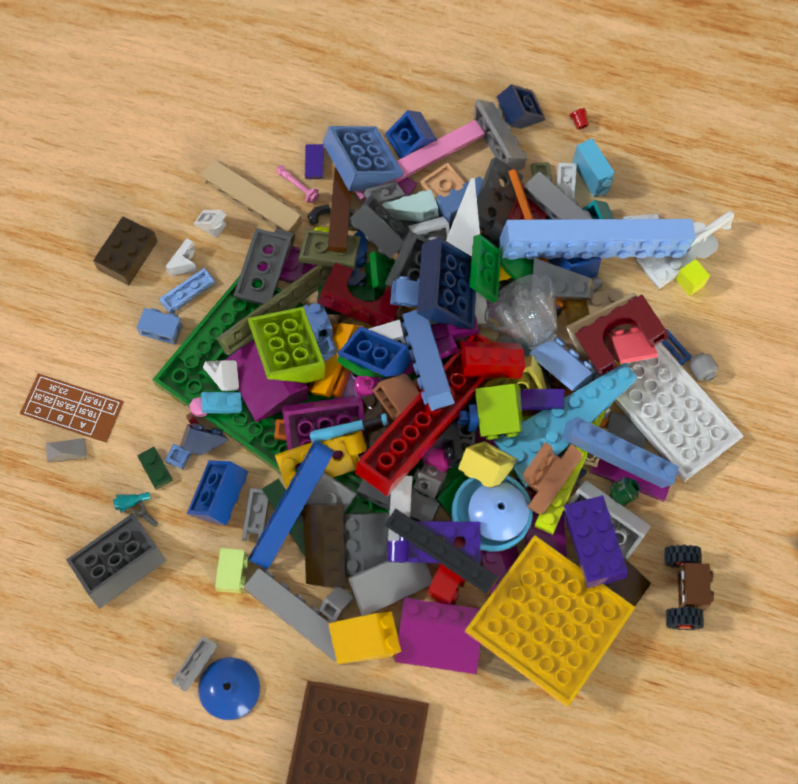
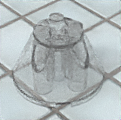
M531 274L513 281L499 291L498 301L490 302L485 310L484 319L491 329L527 346L530 350L536 349L539 345L551 342L556 338L555 333L558 323L555 286L548 275L543 277L539 276V274Z

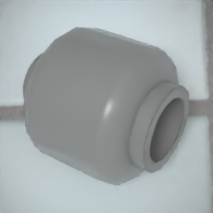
M700 353L691 359L689 368L697 380L709 382L716 377L715 373L718 371V365L710 354Z

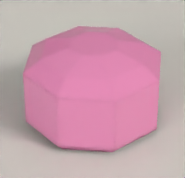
M201 397L194 398L190 403L191 413L198 418L206 416L207 413H202Z

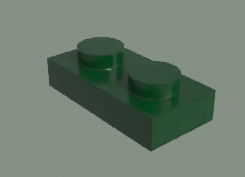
M155 447L137 455L156 490L173 481Z

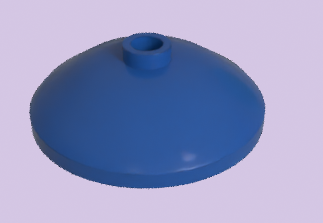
M233 657L222 658L210 664L201 675L198 685V695L204 709L212 716L222 720H235L245 716L253 709L260 694L259 678L253 667L244 660ZM226 683L231 684V688L229 690H224V685Z

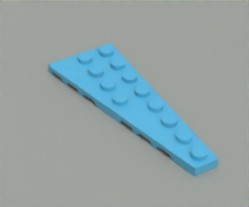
M623 363L565 397L564 410H543L522 422L523 432H518V436L506 438V434L498 436L499 439H494L498 449L518 459L512 469L525 488L529 487V485L524 482L523 473L545 442L552 446L553 454L559 456L571 445L561 440L567 421L579 417L589 423L595 422L599 415L605 409H608L612 402L636 381L637 376L627 363Z

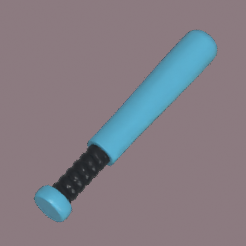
M384 413L381 414V417L359 420L311 431L310 438L312 442L315 440L321 442L362 431L367 427L380 424L386 426L389 425L387 414Z

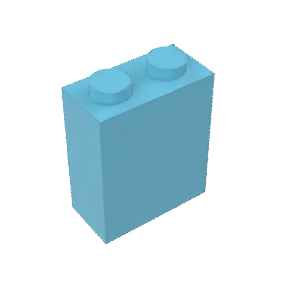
M593 139L577 145L572 162L577 164L576 171L594 198L607 194L613 181L614 170Z

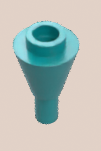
M149 492L138 495L116 494L113 503L115 510H119L122 513L138 504V502L151 498Z

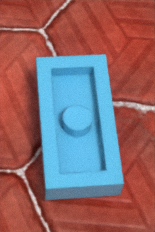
M202 392V413H241V393Z

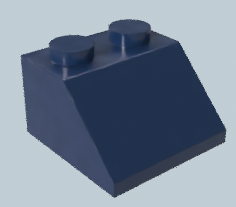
M511 84L496 97L499 102V108L504 113L505 121L508 122L510 127L521 129L546 119L533 91Z

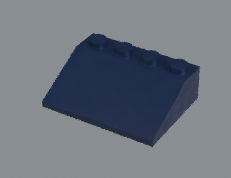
M440 237L422 244L417 314L430 321L472 330L475 323L476 291L470 287L469 283L472 256Z

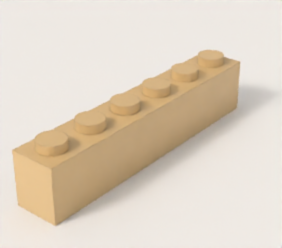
M213 159L200 174L204 185L274 230L277 228L295 233L302 224L301 214L297 209L289 208L284 201L275 199L267 190H261L253 181H247L239 172L230 170L221 161L218 162Z

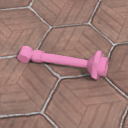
M278 166L276 173L282 175L286 180L288 179L305 192V201L307 203H314L318 200L319 189L312 188L308 190L291 176L288 171H285L284 166Z

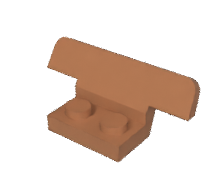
M545 442L523 473L524 482L538 492L528 506L530 510L537 514L544 513L581 460L582 453L573 444L569 446L563 457L559 458L553 454L552 446Z

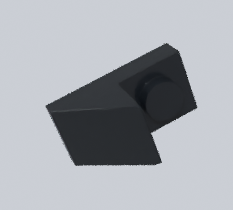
M453 422L431 446L432 448L445 449L444 455L447 458L448 466L455 467L463 458L457 422Z

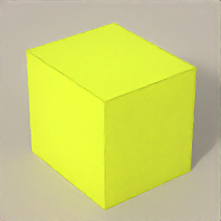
M694 259L679 270L675 280L691 296L705 286L710 274Z

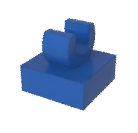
M469 404L468 411H459L458 425L467 424L468 431L476 432L479 422L477 405Z

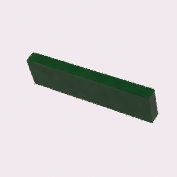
M279 478L262 488L274 510L286 491ZM300 513L289 533L305 556L304 517Z

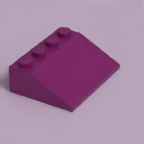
M254 339L226 359L237 362L238 391L241 393V397L255 422L281 412V406L295 405L308 400V387L305 383L267 379Z
M359 396L281 406L287 450L311 443V431L359 420L365 421L363 402ZM362 430L365 443L367 446L366 430ZM368 448L366 451L358 454L359 458H361L368 451ZM336 450L332 457L340 459L343 456V452ZM301 463L296 464L295 468H299Z
M404 598L398 638L401 652L396 654L395 662L476 675L481 643L468 635L465 630L480 609Z

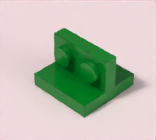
M374 251L369 254L370 262L365 264L367 286H372L375 289L376 299L384 295L387 288L385 282L396 260Z

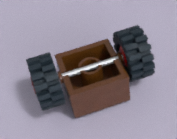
M686 544L667 546L664 548L665 565L680 569L677 572L678 607L666 610V627L674 630L701 629L704 627L703 612L714 602V591L711 590L710 582H713V570H710V564H702L701 547L687 546Z

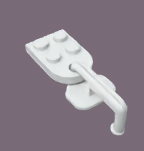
M728 211L708 226L701 222H694L696 239L684 256L680 258H673V256L637 258L636 263L659 290L675 279L679 270L692 262L696 257L707 258L718 249V241L712 233L721 227L729 230L732 227L734 212Z

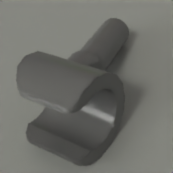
M138 503L142 510L136 512L133 508L134 513L138 517H144L156 527L158 523L149 516L146 507L142 503Z

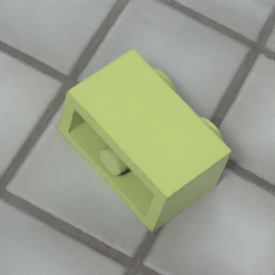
M220 548L215 584L217 592L241 594L247 577L244 576L245 568L248 569L249 557L246 556L245 550Z

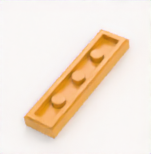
M339 324L333 338L338 352L357 331L358 328L355 325ZM338 353L324 362L325 379L315 381L311 391L313 394L330 397L342 365L337 362Z

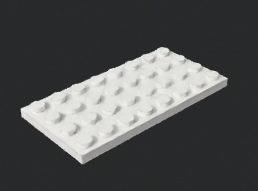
M661 343L655 345L658 357L627 363L637 376V379L614 401L665 460L679 466L677 474L685 482L741 440L743 435ZM597 374L595 379H598L600 375Z

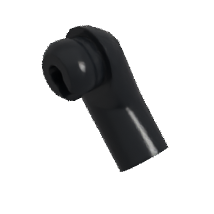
M330 205L314 207L307 216L311 225L317 224L320 215L329 214Z

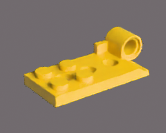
M362 431L320 442L334 451L341 450L343 452V456L340 459L331 457L324 472L333 478L356 470L357 462L360 460L358 454L367 450ZM313 442L275 455L286 489L297 472L294 469L296 464L302 463Z

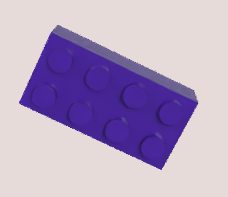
M604 496L564 505V515L586 587L591 588L627 578L628 571Z

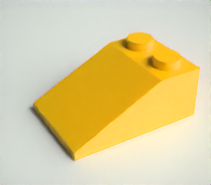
M392 612L375 613L328 624L337 665L389 658L401 652Z

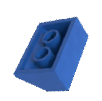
M362 326L357 329L338 352V356L385 377L401 375L412 361L408 346Z
M209 460L186 514L213 524L227 525L234 505L238 501L241 488L246 481L248 471L231 461Z

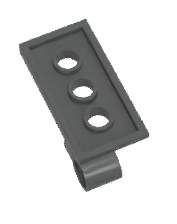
M494 157L490 161L477 195L479 228L484 230V235L500 244V235L506 221L510 220L508 217L516 198V192L508 173L513 168ZM517 172L521 182L523 179V175ZM500 178L504 181V187L500 185ZM494 194H496V195L498 196V198H499V201H498V202H496V201L494 200V197H493ZM488 209L493 213L492 218L488 215Z
M255 228L233 295L234 298L263 305L274 297L285 260L288 259L289 252L294 245L295 233L277 228L275 232ZM266 247L274 249L271 254H265L263 250ZM260 264H267L268 268L265 271H259L258 266ZM257 280L263 283L260 288H254L252 284Z

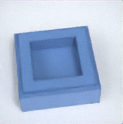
M331 336L318 343L324 362L338 353L334 339Z
M173 444L165 462L183 470L192 453L184 451L180 446Z

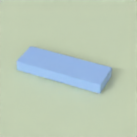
M203 268L159 298V301L168 313H174L215 285L216 282L208 271Z

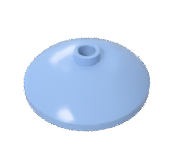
M502 482L494 487H486L484 485L479 487L471 497L468 514L471 522H481L482 536L494 541H505L514 538L524 529L529 517V508L526 498L520 490L511 484ZM497 505H503L504 509H498Z

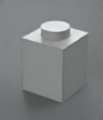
M337 586L325 597L319 611L333 622H336L347 611L354 597L340 586Z

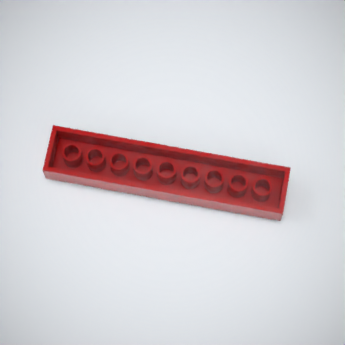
M480 333L471 335L467 340L491 342ZM461 348L443 366L454 404L431 411L429 403L424 404L421 395L422 392H425L423 389L357 462L355 473L387 497L457 418L459 411H463L476 396L475 389L483 388L491 379V377L462 376Z

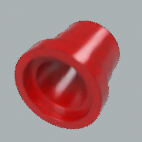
M585 108L577 109L569 114L577 130L589 126Z

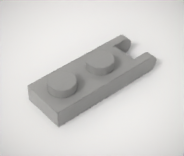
M250 488L242 541H247L248 533L258 534L259 539L265 528L269 500L262 489Z
M202 636L173 678L172 684L175 686L180 685L181 690L187 691L196 677L202 672L209 658L213 656L218 645Z

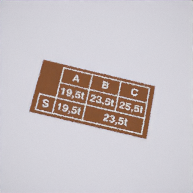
M38 373L20 414L102 442H107L124 401Z

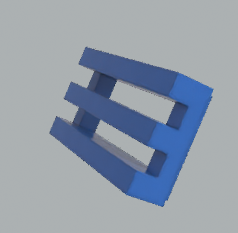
M666 329L669 341L679 350L684 358L678 354L666 339L662 343L674 355L673 357L679 361L678 363L684 365L692 356Z

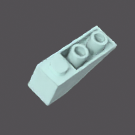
M431 190L420 191L417 194L404 196L398 200L387 201L382 204L399 220L424 222L439 217L438 206Z

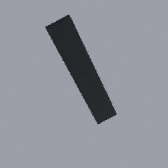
M396 508L385 523L387 528L486 594L489 593L499 578Z

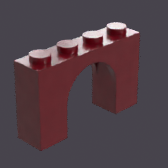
M335 262L322 289L318 304L374 327L393 322L399 305L390 304L392 287L387 285L383 297L378 301L366 302L359 300L347 288L353 269Z
M643 294L632 297L625 305L614 308L611 313L597 318L593 324L580 328L575 334L579 344L600 377L617 368L614 358L605 346L608 333L616 326L628 324L637 327L651 347L668 338L667 330Z

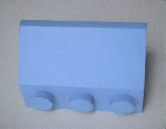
M548 337L533 349L529 355H534L539 364L572 391H577L591 383L598 374L594 370L593 364L587 360L583 361L580 358V354L572 348H567L565 346L566 342L561 338Z

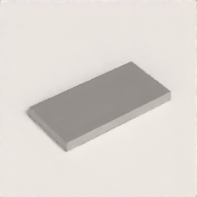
M387 560L349 578L362 616L369 615L430 586L433 581L427 563L387 562Z

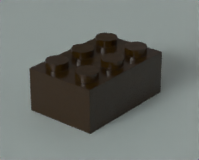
M122 216L93 262L97 270L129 286L158 240L154 231Z

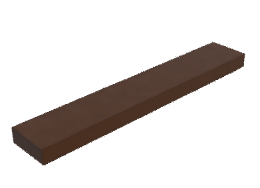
M336 167L334 169L328 251L347 252L351 191L346 187Z

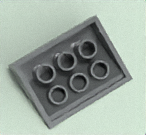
M133 513L66 559L85 591L99 609L167 561Z

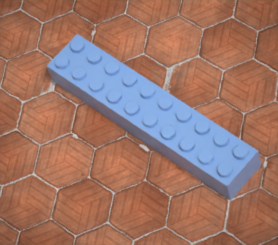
M692 219L507 220L500 235L502 258L510 260L517 258L553 259L556 257H563L564 259H571L573 257H582L583 259L618 257L624 259L627 257L663 258L665 256H673V258H680L686 254L696 238Z

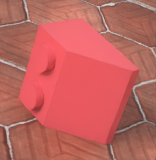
M631 326L629 330L614 329L606 337L607 349L614 360L620 364L658 357L655 346L651 347L642 332L635 326Z

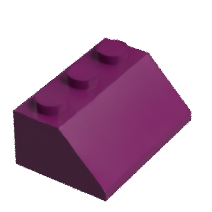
M516 545L498 552L481 550L480 565L499 577L489 591V596H491L518 559L519 553Z

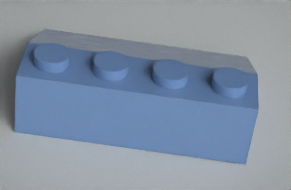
M328 126L323 145L349 191H364L403 176L402 169L376 126Z

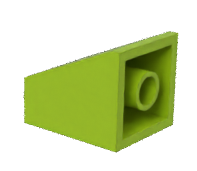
M508 384L475 389L480 434L482 437L492 440L499 439L498 435L506 434V438L516 437L518 432H523L519 385Z

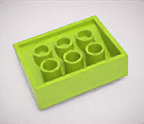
M304 307L248 318L267 379L302 383L325 379V363Z

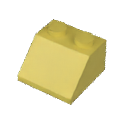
M484 441L466 447L458 469L463 471L466 476L478 479L482 485L494 487L502 483L518 459Z

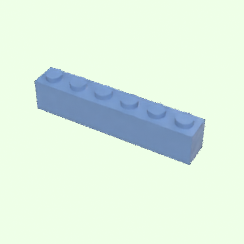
M417 310L402 314L404 322L401 325L404 334L408 333L405 339L408 347H412L409 353L412 361L416 360L413 367L416 375L420 374L417 381L420 389L425 391L421 393L424 404L429 403L431 411L454 404L429 320L417 314Z
M579 417L567 421L561 440L573 444L661 488L673 485L679 466Z

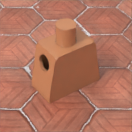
M401 374L379 382L373 389V392L395 421L420 393L418 391L420 387L417 378L411 381L406 374Z

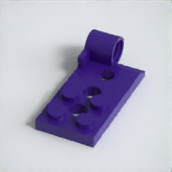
M416 521L438 537H443L453 547H455L454 540L457 537L465 538V546L463 548H455L477 563H481V522ZM399 536V541H388L387 562L439 563L401 536Z

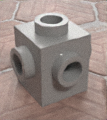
M425 464L421 470L417 469L413 478L416 481L413 488L417 489L421 494L435 498L441 490L447 474L439 471L435 466H427Z

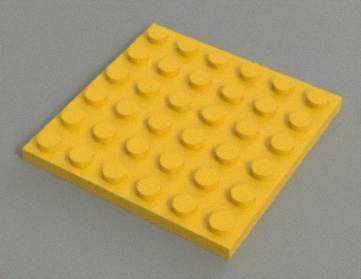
M534 535L466 628L465 632L563 705L569 707L636 607L604 584L587 588L581 568Z

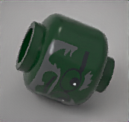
M623 477L611 485L610 497L618 504L626 506L638 498L640 487L633 478Z

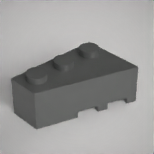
M534 258L532 296L534 298L593 300L594 281L592 279Z

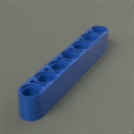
M317 440L313 442L251 551L248 561L266 570L270 567L334 453L332 448Z

